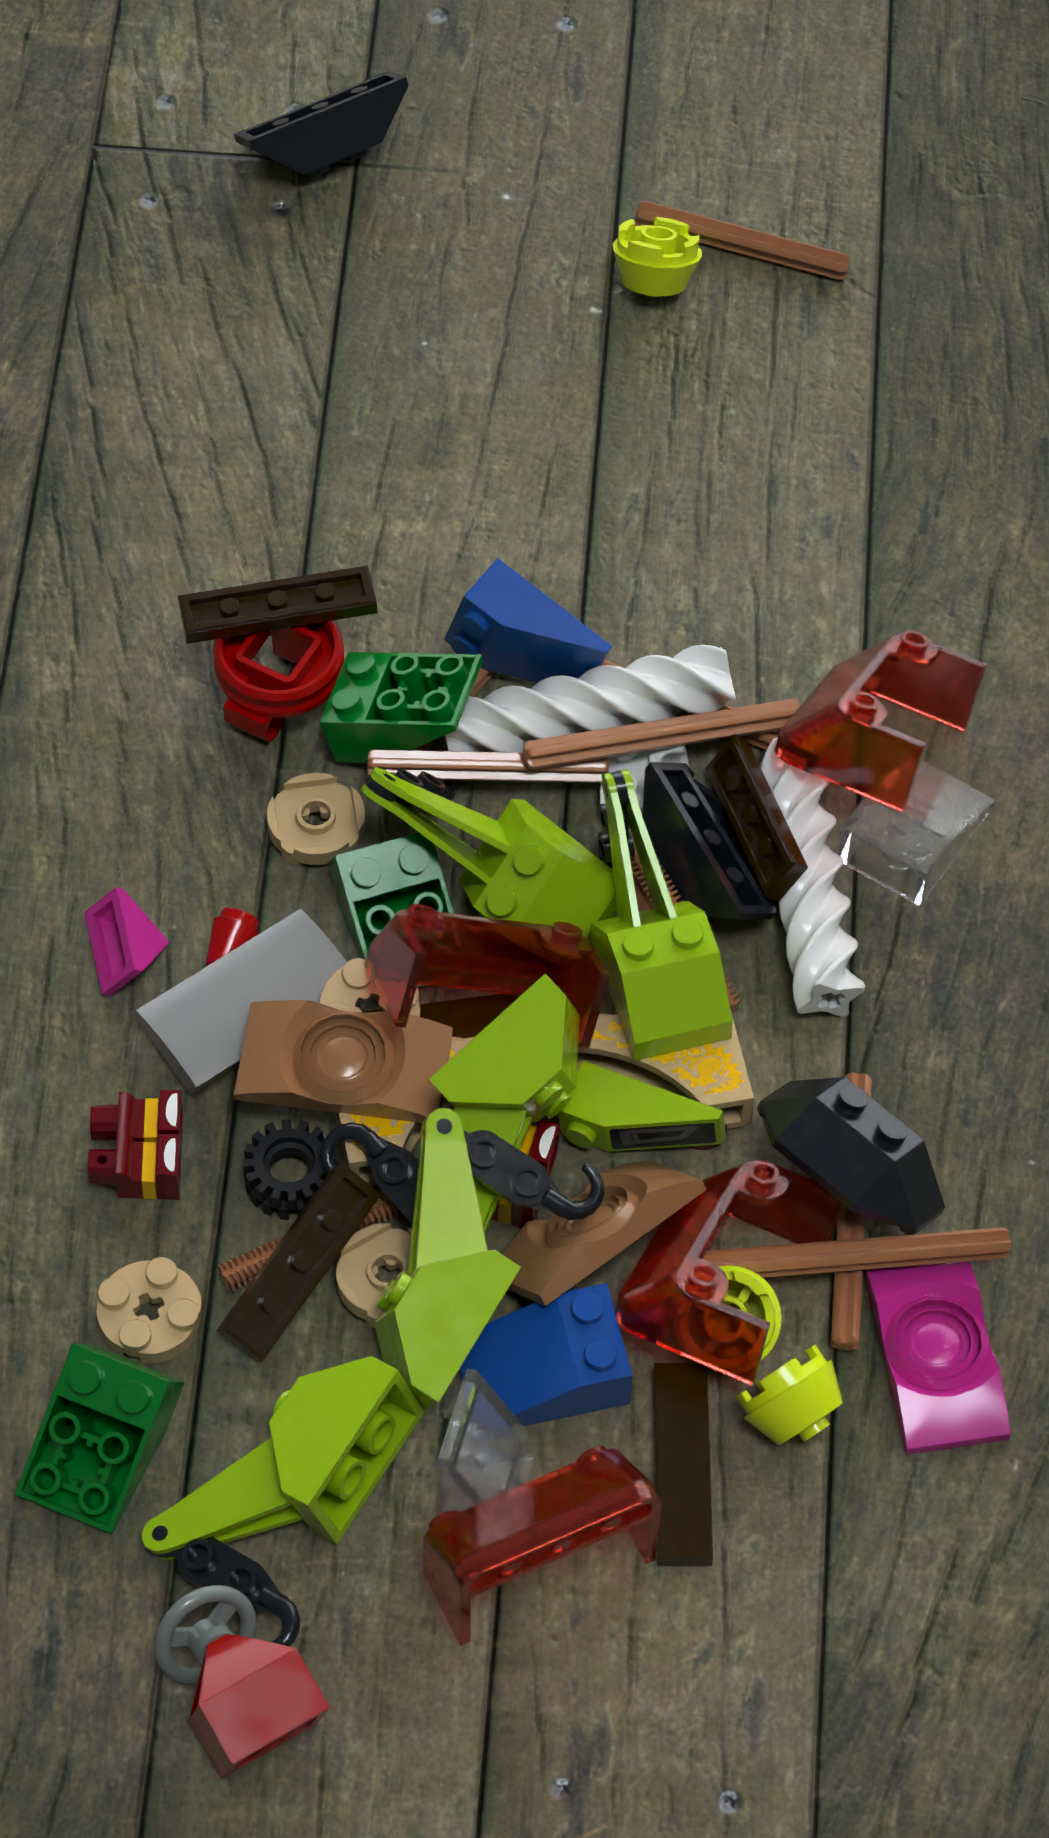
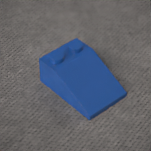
M499 558L493 562L463 596L444 638L456 654H482L483 662L480 668L535 683L558 675L571 676L578 679L588 670L602 666L612 648V645Z
M607 1283L569 1290L547 1306L535 1302L487 1323L459 1369L476 1436L631 1403L633 1374Z

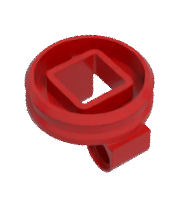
M333 620L215 639L213 645L215 675L221 690L228 697V700L223 705L224 721L266 742H271L278 735L286 717L309 712L328 700L344 663V642L336 622ZM269 636H272L273 653L296 664L289 676H285L253 661V658Z

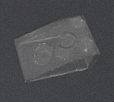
M912 755L865 795L841 827L837 854L843 858L844 865L921 906L994 807L996 800Z
M468 1368L436 1463V1534L498 1550L503 1533L513 1534L521 1506V1502L514 1501L519 1484L528 1486L534 1467L535 1455L528 1453L527 1430L480 1373Z

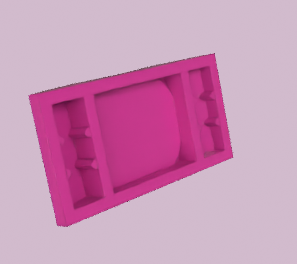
M970 1261L863 1270L906 1455L1010 1440L1011 1430L1000 1367L990 1345L985 1325L981 1293Z

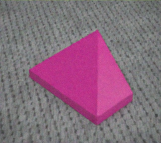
M115 887L84 912L102 995L110 997L139 975L169 943L165 936L122 888Z

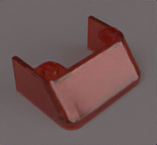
M904 631L903 633L893 635L835 665L781 728L775 746V753L782 761L791 766L903 812L906 808L926 743L884 726L887 711L875 696L882 697L964 732L967 728L987 664L932 642L920 632Z
M413 904L409 906V909L399 910L371 942L365 961V967L395 1026L405 1028L417 984L521 996L546 973L567 996L579 1013L578 1045L584 1048L590 1047L610 979L609 972L593 946L582 935L583 931L574 924L555 922L551 926L437 912L432 907L422 904Z
M764 1160L748 1161L702 1179L707 1190L661 1223L619 1292L615 1307L618 1324L626 1332L751 1386L757 1376L770 1322L723 1303L729 1287L728 1277L720 1267L701 1259L702 1253L710 1251L730 1216L797 1244L831 1241L841 1202L814 1180Z
M597 1446L581 1454L574 1463L461 1512L449 1510L437 1515L430 1521L428 1525L430 1529L423 1537V1573L459 1645L462 1646L470 1642L471 1597L626 1529L629 1531L645 1563L656 1560L662 1501L651 1481L618 1449H606L604 1446Z

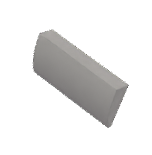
M299 909L140 1007L134 1013L189 1096H192L239 1066L252 1002L311 1000L319 1003L327 980L335 971L342 968L347 961L317 924L302 909Z

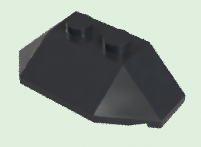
M386 71L371 79L261 124L234 133L235 141L308 177L321 175L331 169L330 164L342 159L350 161L362 158L369 154L368 148L383 142L409 86L407 78L392 71Z
M650 762L645 768L642 816L657 859L660 860L659 865H663L661 871L666 870L663 876L669 875L666 881L672 880L669 886L675 885L672 891L678 890L675 897L681 895L677 902L682 900L684 902L689 901L705 911L706 916L728 919H771L776 914V901L765 897L721 801L709 788L693 778L695 773L686 763Z
M836 1077L789 1081L759 1102L757 1110L759 1115L763 1117L764 1127L772 1147L850 1211L882 1224L899 1226L900 1231L910 1235L916 1234L943 1213L945 1205L925 1141L848 1078Z

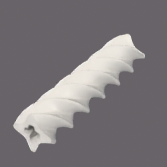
M695 645L683 649L673 658L662 655H649L635 660L626 668L613 665L597 666L585 672L578 679L563 675L551 676L541 680L531 689L512 685L496 689L484 699L469 696L456 731L444 735L447 751L523 753L524 743L531 740L631 725L635 720L643 723L674 718L682 710L694 714L718 711L730 699L736 702L727 653L722 647Z
M777 737L771 741L759 766L808 865V869L779 901L780 917L787 933V959L794 975L793 999L797 1012L800 1014L824 1011L845 1017L849 1015L850 1001L864 992L865 984L846 968L849 959L858 947V942L839 926L843 915L851 905V901L832 885L835 875L843 866L844 860L825 844L827 836L836 825L837 820L835 816L824 810L818 803L821 794L830 783L828 776L817 770L811 763L814 754L822 746V743L815 741L797 744Z

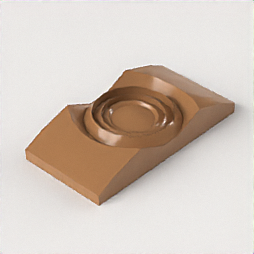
M311 1000L252 1002L235 1085L234 1099L423 1123L428 1115L440 1109L442 1105L443 1094L433 1085L429 1078L449 1061L453 1027L395 1010L360 1013L338 1010Z
M649 1160L627 1163L599 1172L604 1182L605 1193L600 1207L594 1214L583 1220H567L553 1214L551 1218L527 1221L505 1248L502 1255L521 1266L508 1290L543 1306H547L707 1189L702 1179ZM590 1181L582 1194L571 1199L572 1201L579 1202L588 1197L591 1190Z

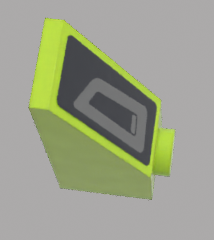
M584 1060L577 1071L576 1088L569 1093L572 1099L558 1113L561 1135L579 1147L590 1148L593 1146L607 1152L722 1144L726 1137L722 1110Z

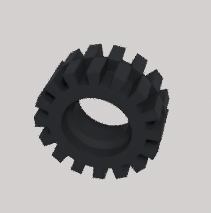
M291 1119L282 1120V1129L276 1130L272 1122L265 1125L266 1136H263L259 1131L252 1136V1145L247 1144L244 1150L243 1170L245 1189L247 1194H251V1202L257 1208L263 1203V1213L272 1217L275 1209H279L280 1219L289 1220V1211H297L298 1217L329 1173L323 1166L321 1158V1148L324 1141L323 1131L316 1126L309 1133V1122L302 1120L299 1121L298 1129L291 1128ZM334 1152V1153H333V1160H334V1162H335V1164H336V1155H335V1152ZM286 1157H296L306 1161L310 1171L301 1180L283 1182L271 1175L270 1168L277 1160Z

